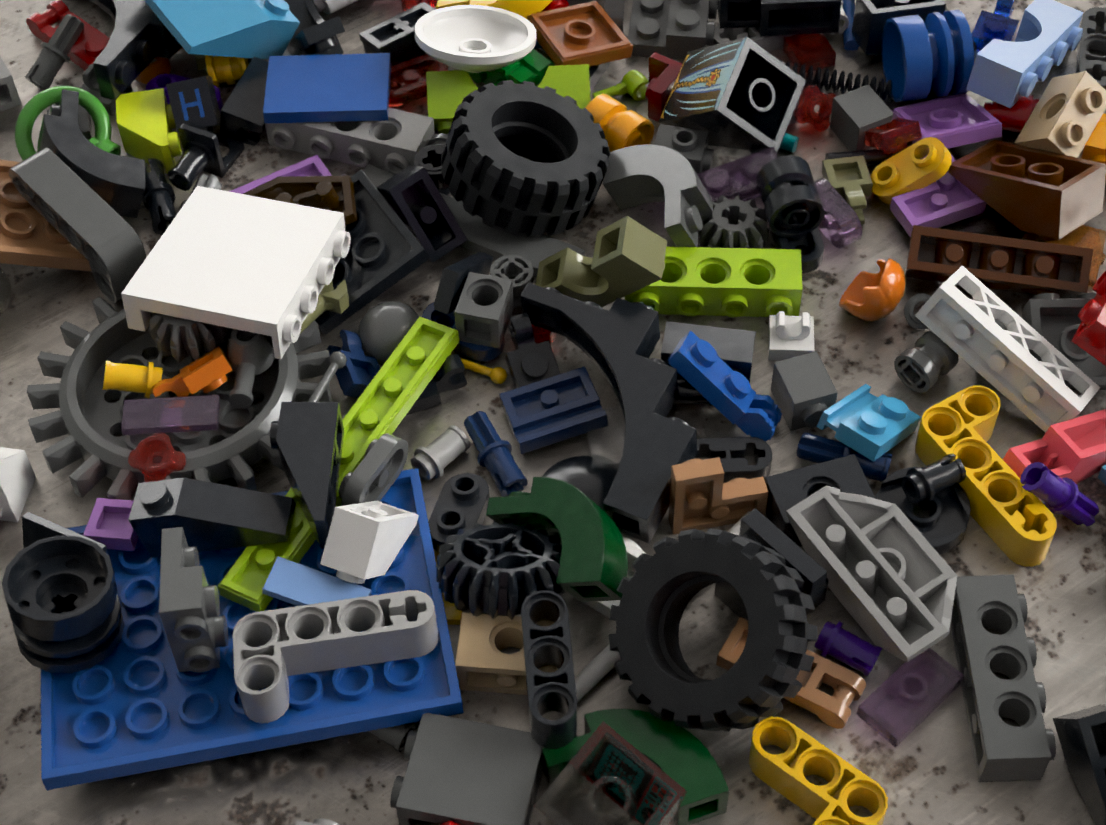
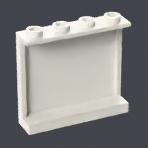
M197 186L121 293L128 328L145 332L150 325L149 319H151L152 312L272 336L274 357L282 359L290 343H295L298 340L302 323L308 313L315 311L318 296L323 287L331 283L335 267L340 258H345L348 254L351 238L350 233L345 231L344 213Z

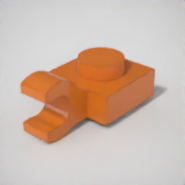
M218 346L180 369V373L176 376L157 382L152 388V393L155 397L160 396L166 391L174 392L177 395L176 401L165 408L167 416L174 417L185 409L190 392L193 395L201 389L203 393L217 389L227 381L226 374L231 372L232 368L223 351Z

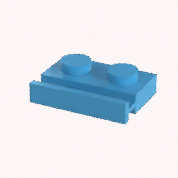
M864 384L823 411L817 427L821 430L827 427L836 431L834 438L874 462L914 433L921 416L909 410L908 406L897 398L888 397L884 394L879 397L869 393L871 386Z

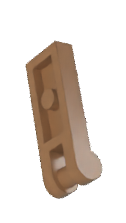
M742 617L739 618L717 655L716 665L729 670L737 662L747 641L748 620ZM807 649L806 655L814 657L810 672L800 670L796 680L803 686L795 698H783L817 714L819 719L828 726L841 729L845 726L851 715L849 708L851 702L859 700L866 687V682L857 673ZM822 682L833 687L834 692L832 696L818 690Z

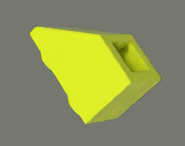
M164 88L121 94L115 100L116 119L125 152L138 159H144L147 164H149L148 159L150 158L160 160L164 165V172L167 174L175 166V157L182 154L178 133L172 132V128H176L171 104L167 103Z

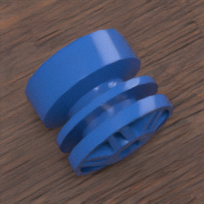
M959 9L945 11L943 14L940 12L929 13L925 21L919 15L887 19L882 34V63L886 85L890 79L893 82L892 98L895 102L926 99L930 89L936 97L947 96L949 92L951 95L968 92L966 88L974 66V48L970 26L965 15Z

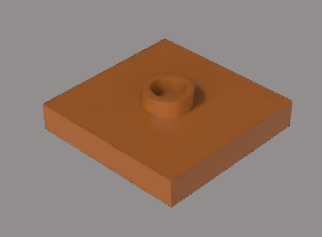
M597 1L527 15V20L536 29L537 42L556 66L581 64L594 66L632 56L633 45Z

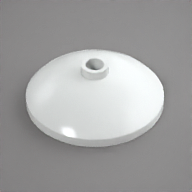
M458 5L440 8L422 16L415 25V40L426 54L450 67L471 73L492 71L518 62L529 54L536 45V29L529 20L514 12L490 6Z

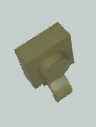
M864 156L822 160L821 173L829 199H843L844 215L848 226L865 224L862 209L867 208L865 196H871L873 183Z

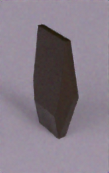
M281 176L243 193L244 195L344 213L345 226L357 221L354 185L350 176Z

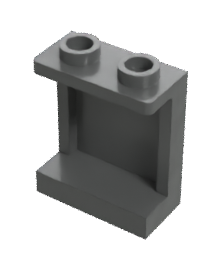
M433 713L422 714L418 730L411 729L409 731L404 751V759L409 762L405 776H397L394 781L390 806L396 808L399 825H412L414 819L437 824L453 821L460 825H530L543 774L542 748L545 747L539 745L533 739L531 732Z

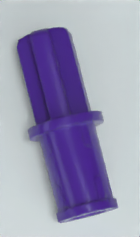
M1034 462L1024 469L1020 479L1021 484L1024 485L1022 486L1023 489L1040 498L1052 513L1063 514L1077 525L1091 526L1095 523L1094 517L1099 513L1098 505L1082 494L1072 479L1059 477L1041 462Z

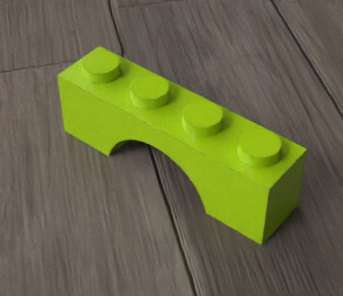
M589 64L548 66L543 80L537 87L544 89L545 86L556 89L557 94L563 97L568 95L576 100L579 108L583 109L591 101ZM468 71L426 72L428 117L434 118V128L438 130L439 134L449 133L458 105L462 103L469 93L478 90Z

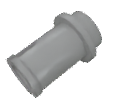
M451 425L426 448L418 447L414 451L411 465L413 469L418 468L419 476L426 481L432 478L438 479L443 475V469L470 448V441L460 428Z

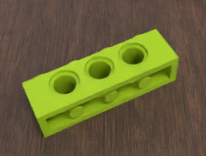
M666 246L665 269L662 279L625 296L626 301L632 303L643 302L645 305L652 306L658 314L769 317V315H776L779 311H785V315L799 316L803 291L801 250Z

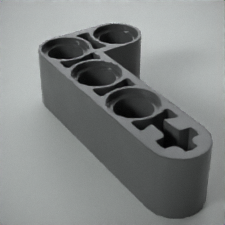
M43 148L10 168L8 171L9 176L19 193L89 261L94 280L102 293L113 303L121 300L122 291L146 259L144 246L135 230L49 148Z

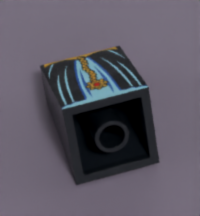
M748 37L689 51L664 107L659 123L709 131L708 145L777 153L806 80Z

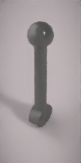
M336 351L330 355V365L308 402H319L337 370L346 365L347 358L344 353Z

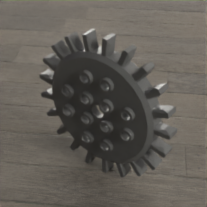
M100 296L92 300L100 324L91 332L67 321L60 326L65 344L75 349L71 356L41 351L37 357L43 375L60 378L61 381L60 383L27 386V394L33 410L60 408L58 411L28 419L35 442L39 443L63 435H69L42 450L49 470L54 474L83 458L85 462L69 476L75 494L83 498L106 476L114 480L107 492L108 499L130 500L135 489L138 487V483L183 477L217 483L233 477L239 488L257 491L254 472L251 468L253 464L265 458L274 466L283 470L279 451L272 450L270 444L272 421H279L281 402H308L319 383L301 382V380L323 376L330 365L328 350L296 355V353L321 343L319 326L314 321L299 335L295 343H290L282 359L274 357L272 365L266 371L255 375L252 388V402L262 401L261 403L244 409L236 408L230 404L229 395L233 390L236 373L231 371L226 374L228 379L220 387L208 393H203L202 389L199 390L192 398L187 400L185 409L179 415L168 417L165 413V408L175 402L173 400L176 395L174 392L166 391L158 397L150 394L148 399L145 398V393L111 389L103 390L106 361H111L113 363L148 366V362H154V367L162 368L163 380L176 376L180 373V369L195 360L191 356H187L178 363L172 355L163 356L157 348L155 340L151 338L149 326L145 332L129 329L125 310L116 312ZM232 328L226 330V343L216 345V348L218 346L221 348L226 358L227 346L231 333L234 330ZM265 335L273 349L272 336ZM207 353L200 354V355H199V358L202 357V356H204V355L207 354ZM151 357H157L153 360H148ZM329 385L319 402H332ZM119 399L117 402L109 403L112 400ZM216 411L213 415H206L209 412ZM165 422H172L169 425L161 426ZM126 432L125 435L116 437L117 434Z

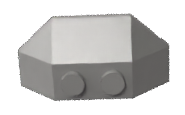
M826 485L786 511V515L805 552L827 571L828 588L877 647L879 646L905 662H909L949 635L957 574L896 504L864 495L840 492V489Z

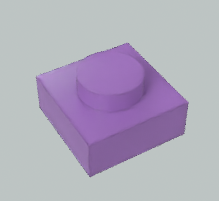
M97 498L83 536L106 545V549L134 551L139 537L128 521L133 501Z

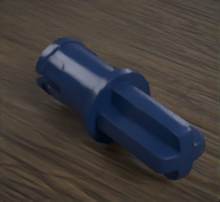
M477 411L473 415L468 416L464 420V426L479 451L477 461L480 466L486 467L495 481L494 483L501 496H509L514 491H523V486H527L528 480L513 459L511 444L508 441L501 440L485 412Z
M807 432L801 435L796 451L799 458L815 463H822L855 454L865 477L880 481L881 483L887 477L892 454L885 453L873 462L842 442Z

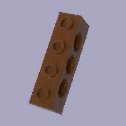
M913 225L905 277L945 282L963 265L988 289L1032 295L1056 293L1060 295L1061 299L1077 298L1088 291L1093 249Z

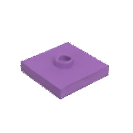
M966 93L891 110L893 112L891 123L913 144L921 139L932 137L939 139L949 149L1002 137V123Z

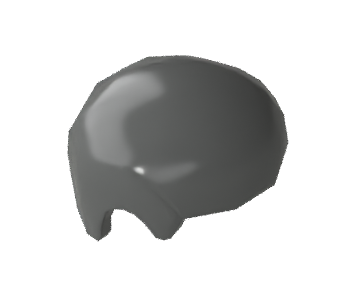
M383 301L369 308L360 321L358 329L365 356L374 357L379 365H383L419 318V315L410 306L399 301Z

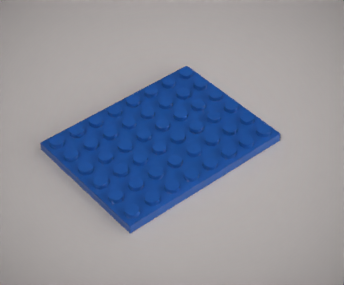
M418 468L402 471L380 500L382 503L418 514L419 517L415 528L385 575L366 579L364 584L357 585L371 589L370 596L418 590L432 598L439 636L438 643L431 652L415 658L288 676L290 701L287 711L276 721L257 723L250 720L244 712L234 678L233 656L234 626L245 615L256 611L221 596L218 590L219 616L226 617L228 626V646L220 647V668H213L206 672H179L159 614L161 557L151 558L140 539H138L134 551L106 549L114 571L117 594L124 620V629L120 643L110 656L92 668L74 673H51L41 669V780L46 790L420 722L422 714L426 713L443 716L463 714L462 698L441 588H439V582L436 580V560ZM289 490L270 494L285 496ZM87 525L67 529L83 535ZM315 540L298 564L336 577L337 570L320 564L324 549H321L317 540ZM246 547L198 552L199 564L203 566L208 586H218ZM273 598L264 611L295 607L296 605Z

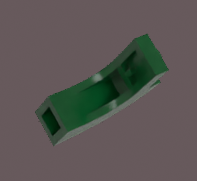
M533 477L531 493L514 491L509 496L489 498L486 516L498 524H508L512 521L514 525L523 526L530 524L534 530L545 529L548 532L560 533L562 551L559 565L561 567L558 570L556 583L580 602L621 600L623 594L618 592L617 588L623 576L627 577L628 573L627 552L623 537L612 518L582 491L556 478Z
M606 709L584 714V735H575L572 742L562 748H542L543 773L550 789L586 778L580 771L603 725L606 723L687 791L673 816L676 825H692L727 812L729 788L720 768L708 749L685 728L675 726V723L671 720L662 721L649 712L634 709ZM614 750L613 754H610L611 758H607L609 762H605L607 766H603L605 770L601 771L605 772L606 770H608V766L612 768L611 770H615L614 766L612 767L609 764L610 762H613L612 758H614L616 762H619L621 764V762L618 761L619 758L623 760L621 754L618 755L616 753V750ZM621 764L620 767L618 766V770L623 771L621 767L625 766Z

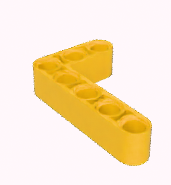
M769 717L756 724L752 732L749 752L751 771L760 780L815 818L816 821L813 825L883 824L888 807V797L885 790L876 781L786 719ZM776 745L785 752L779 755L770 754L762 747ZM818 775L823 777L828 784L822 786L814 785L805 777ZM855 805L863 806L872 813V816L859 817L853 814L849 807Z

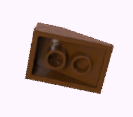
M993 140L952 162L948 170L949 174L1018 229L1037 234V237L1042 240H1060L1103 212L1106 164Z

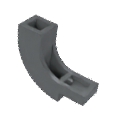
M653 144L634 145L610 152L608 158L610 163L603 179V185L619 209L622 211L648 202H665L664 228L677 247H698V231L702 230L701 217L713 214L714 212L711 197L689 161L674 149Z

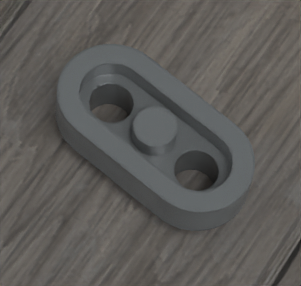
M385 433L379 439H374L369 444L364 459L354 472L346 474L341 482L339 497L342 499V506L371 501L380 502L404 468L408 456V443L406 440Z

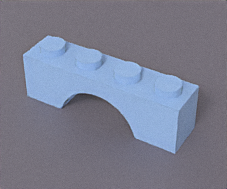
M1034 0L1024 11L1015 42L993 39L977 54L966 90L1008 108H1011L1022 96L1027 98L1033 91L1038 80L1043 82L1052 66H1059L1068 50L1074 51L1083 34V29L1079 27L1084 12L1054 0Z

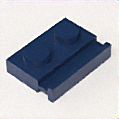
M585 366L499 394L502 408L517 440L521 454L608 426L607 414L601 406L600 398Z

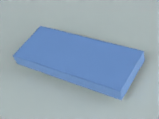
M277 556L263 587L262 594L296 606L370 596L371 589Z

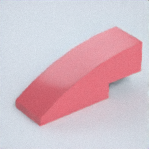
M1106 409L1050 425L1042 439L1009 448L1003 458L1004 462L1020 479L1021 474L1028 465L1034 462H1041L1059 477H1067L1078 484L1099 472L1101 467L1106 464Z

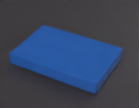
M390 53L269 56L263 108L265 123L388 120L391 76Z

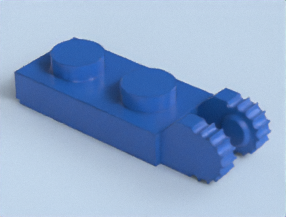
M690 330L680 339L668 359V363L673 368H676L683 378L746 435L760 438L765 442L771 440L776 426L782 418L781 408L778 407V404H774V400L769 395L756 394L757 392L751 388L749 381L744 375L733 371L717 355L716 350L709 342L698 338Z

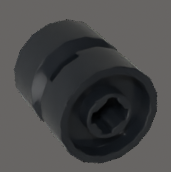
M781 156L769 161L760 169L757 174L756 184L765 205L764 209L773 233L780 237L793 238L803 236L816 229L823 221L825 211L808 162L798 156Z

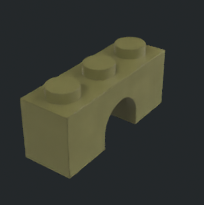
M626 216L597 231L593 258L580 255L567 247L540 261L535 285L543 288L552 287L568 297L582 302L591 301L604 307L614 302L616 298L621 299L662 279L665 269L664 260L667 240L629 216Z

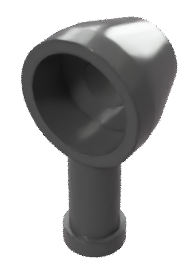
M234 329L227 346V359L232 371L236 373L234 387L229 395V402L236 408L244 409L252 405V388L255 375L263 373L272 365L274 354L272 346L265 335Z

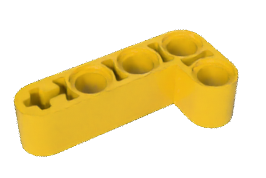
M981 385L967 387L929 407L923 413L915 443V451L926 466L942 459L947 454H955V460L959 458L966 470V478L959 484L968 496L972 518L1010 560L1021 566H1036L1046 558L1057 528L1056 518L1037 496L1023 489L1022 486L1024 485L1021 484L1017 474L987 443L992 436L1001 407L1000 398L996 392Z

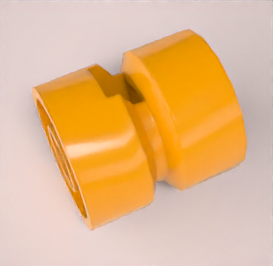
M607 94L598 95L585 107L593 115V122L599 123L603 129L610 152L634 145L651 144L654 135L652 121L635 111L627 110L624 104Z

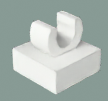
M779 311L776 315H769L768 360L780 361L815 351L814 316H810L808 312H802L801 316L785 315V311Z

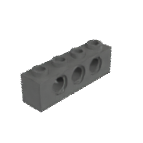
M1014 575L957 576L950 625L978 782L1041 780L1049 761L1054 760L1056 756L1055 736L1052 729H1045L1042 714L1046 709L1045 688L1042 682H1036L1033 670L1037 660L1036 645L1033 637L1026 636L1024 623L1027 621V601L1023 593H1017ZM985 628L994 629L998 631L1001 635L992 634L988 632ZM993 672L1003 673L1011 680L1000 679ZM1001 718L1013 719L1020 726H1010L1003 722Z

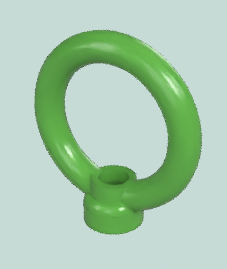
M55 86L39 92L27 102L17 119L15 142L21 159L25 160L37 153L32 143V129L39 114L51 106V104L59 103L62 89L79 92L78 105L88 111L95 126V136L89 141L106 152L120 155L121 153L120 145L111 141V122L105 107L93 94L78 87Z

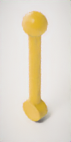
M461 358L465 369L488 376L495 384H502L507 379V372L502 367L492 369Z

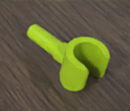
M630 70L624 75L621 83L594 92L592 96L594 99L601 94L614 97L629 93L635 101H642L646 99V84L649 81L640 71Z

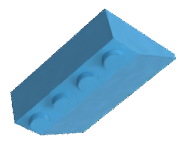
M144 0L188 54L239 58L257 57L269 60V56H282L300 24V21L289 10V5L284 0Z

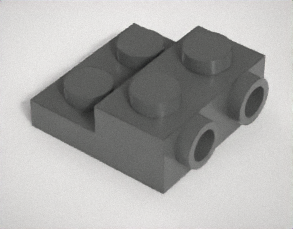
M633 0L628 40L633 45L632 56L650 57L653 53H658L670 59L685 60L689 51L701 49L702 47L705 48L706 45L713 46L715 22H710L709 19H716L718 0Z
M1043 293L1030 299L1022 309V319L1100 387L1099 390H1106V366L1071 341L1082 322L1077 315L1087 302L1095 298L1097 293H1085L1071 299H1060V295L1056 293ZM1029 349V352L1038 361H1042L1041 357L1038 354H1036L1033 350ZM1064 380L1065 385L1071 390H1077L1067 380Z
M183 527L162 529L159 614L178 671L206 672L213 668H220V647L228 646L226 617L219 616L218 589L216 585L208 586L203 566L199 564L196 546L188 547Z

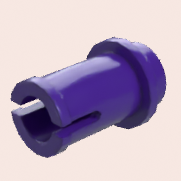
M827 621L814 647L822 651V657L826 658L830 655L868 677L883 648L877 647L842 628L844 623L840 621L836 625Z

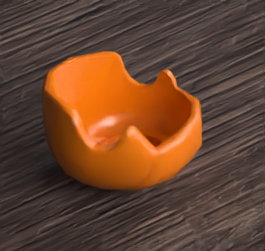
M878 259L879 273L874 274L861 271L842 295L839 306L855 317L870 322L885 318L893 312L905 291L904 270L893 259H888L887 261Z

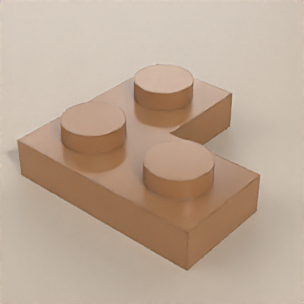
M719 457L706 460L691 459L682 464L672 465L668 518L672 534H679L680 531L690 529L702 530L735 524L748 511H752L755 508L765 516L768 489L764 477L751 479L735 478L727 483H723L724 471Z

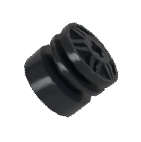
M61 535L38 540L19 551L6 566L2 580L6 604L13 623L20 653L31 665L51 673H74L92 668L109 657L120 643L124 629V620L117 594L114 571L109 555L97 543L80 536Z

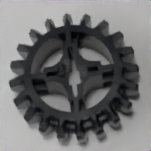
M493 521L492 525L485 526L476 523L473 529H458L457 535L446 537L445 544L439 547V555L437 556L436 580L439 582L441 592L444 593L445 601L455 603L456 609L460 611L470 609L473 616L487 614L491 615L493 620L497 616H508L513 620L515 615L521 614L523 602L532 593L545 590L552 591L561 596L566 590L556 583L558 570L561 567L559 565L562 551L560 538L549 536L548 531L545 529L534 530L530 524L519 526L514 525L512 521L508 524H498Z

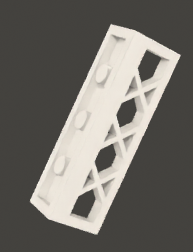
M963 265L936 290L914 315L1045 433L1050 425L1075 418L1100 389L1096 383ZM959 284L973 297V300L966 297L955 286ZM994 318L1002 322L1007 327V330L1002 329L995 322ZM1029 349L1033 350L1036 354H1038L1041 357L1042 361H1038L1029 352ZM1064 380H1067L1072 386H1074L1081 393V395L1078 396L1077 394H1075L1068 386L1065 385Z

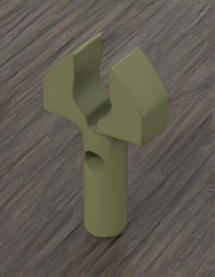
M345 280L335 290L332 281L329 285L323 287L318 296L316 309L313 313H308L302 323L300 334L324 311L328 310L342 314L349 307V295Z

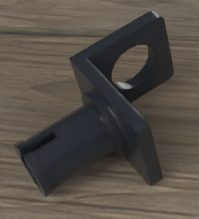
M182 124L178 130L184 155L167 173V176H170L168 179L176 188L187 191L193 186L194 181L202 171L223 178L244 151V143L215 132L213 134ZM219 146H225L230 150L225 157H222Z

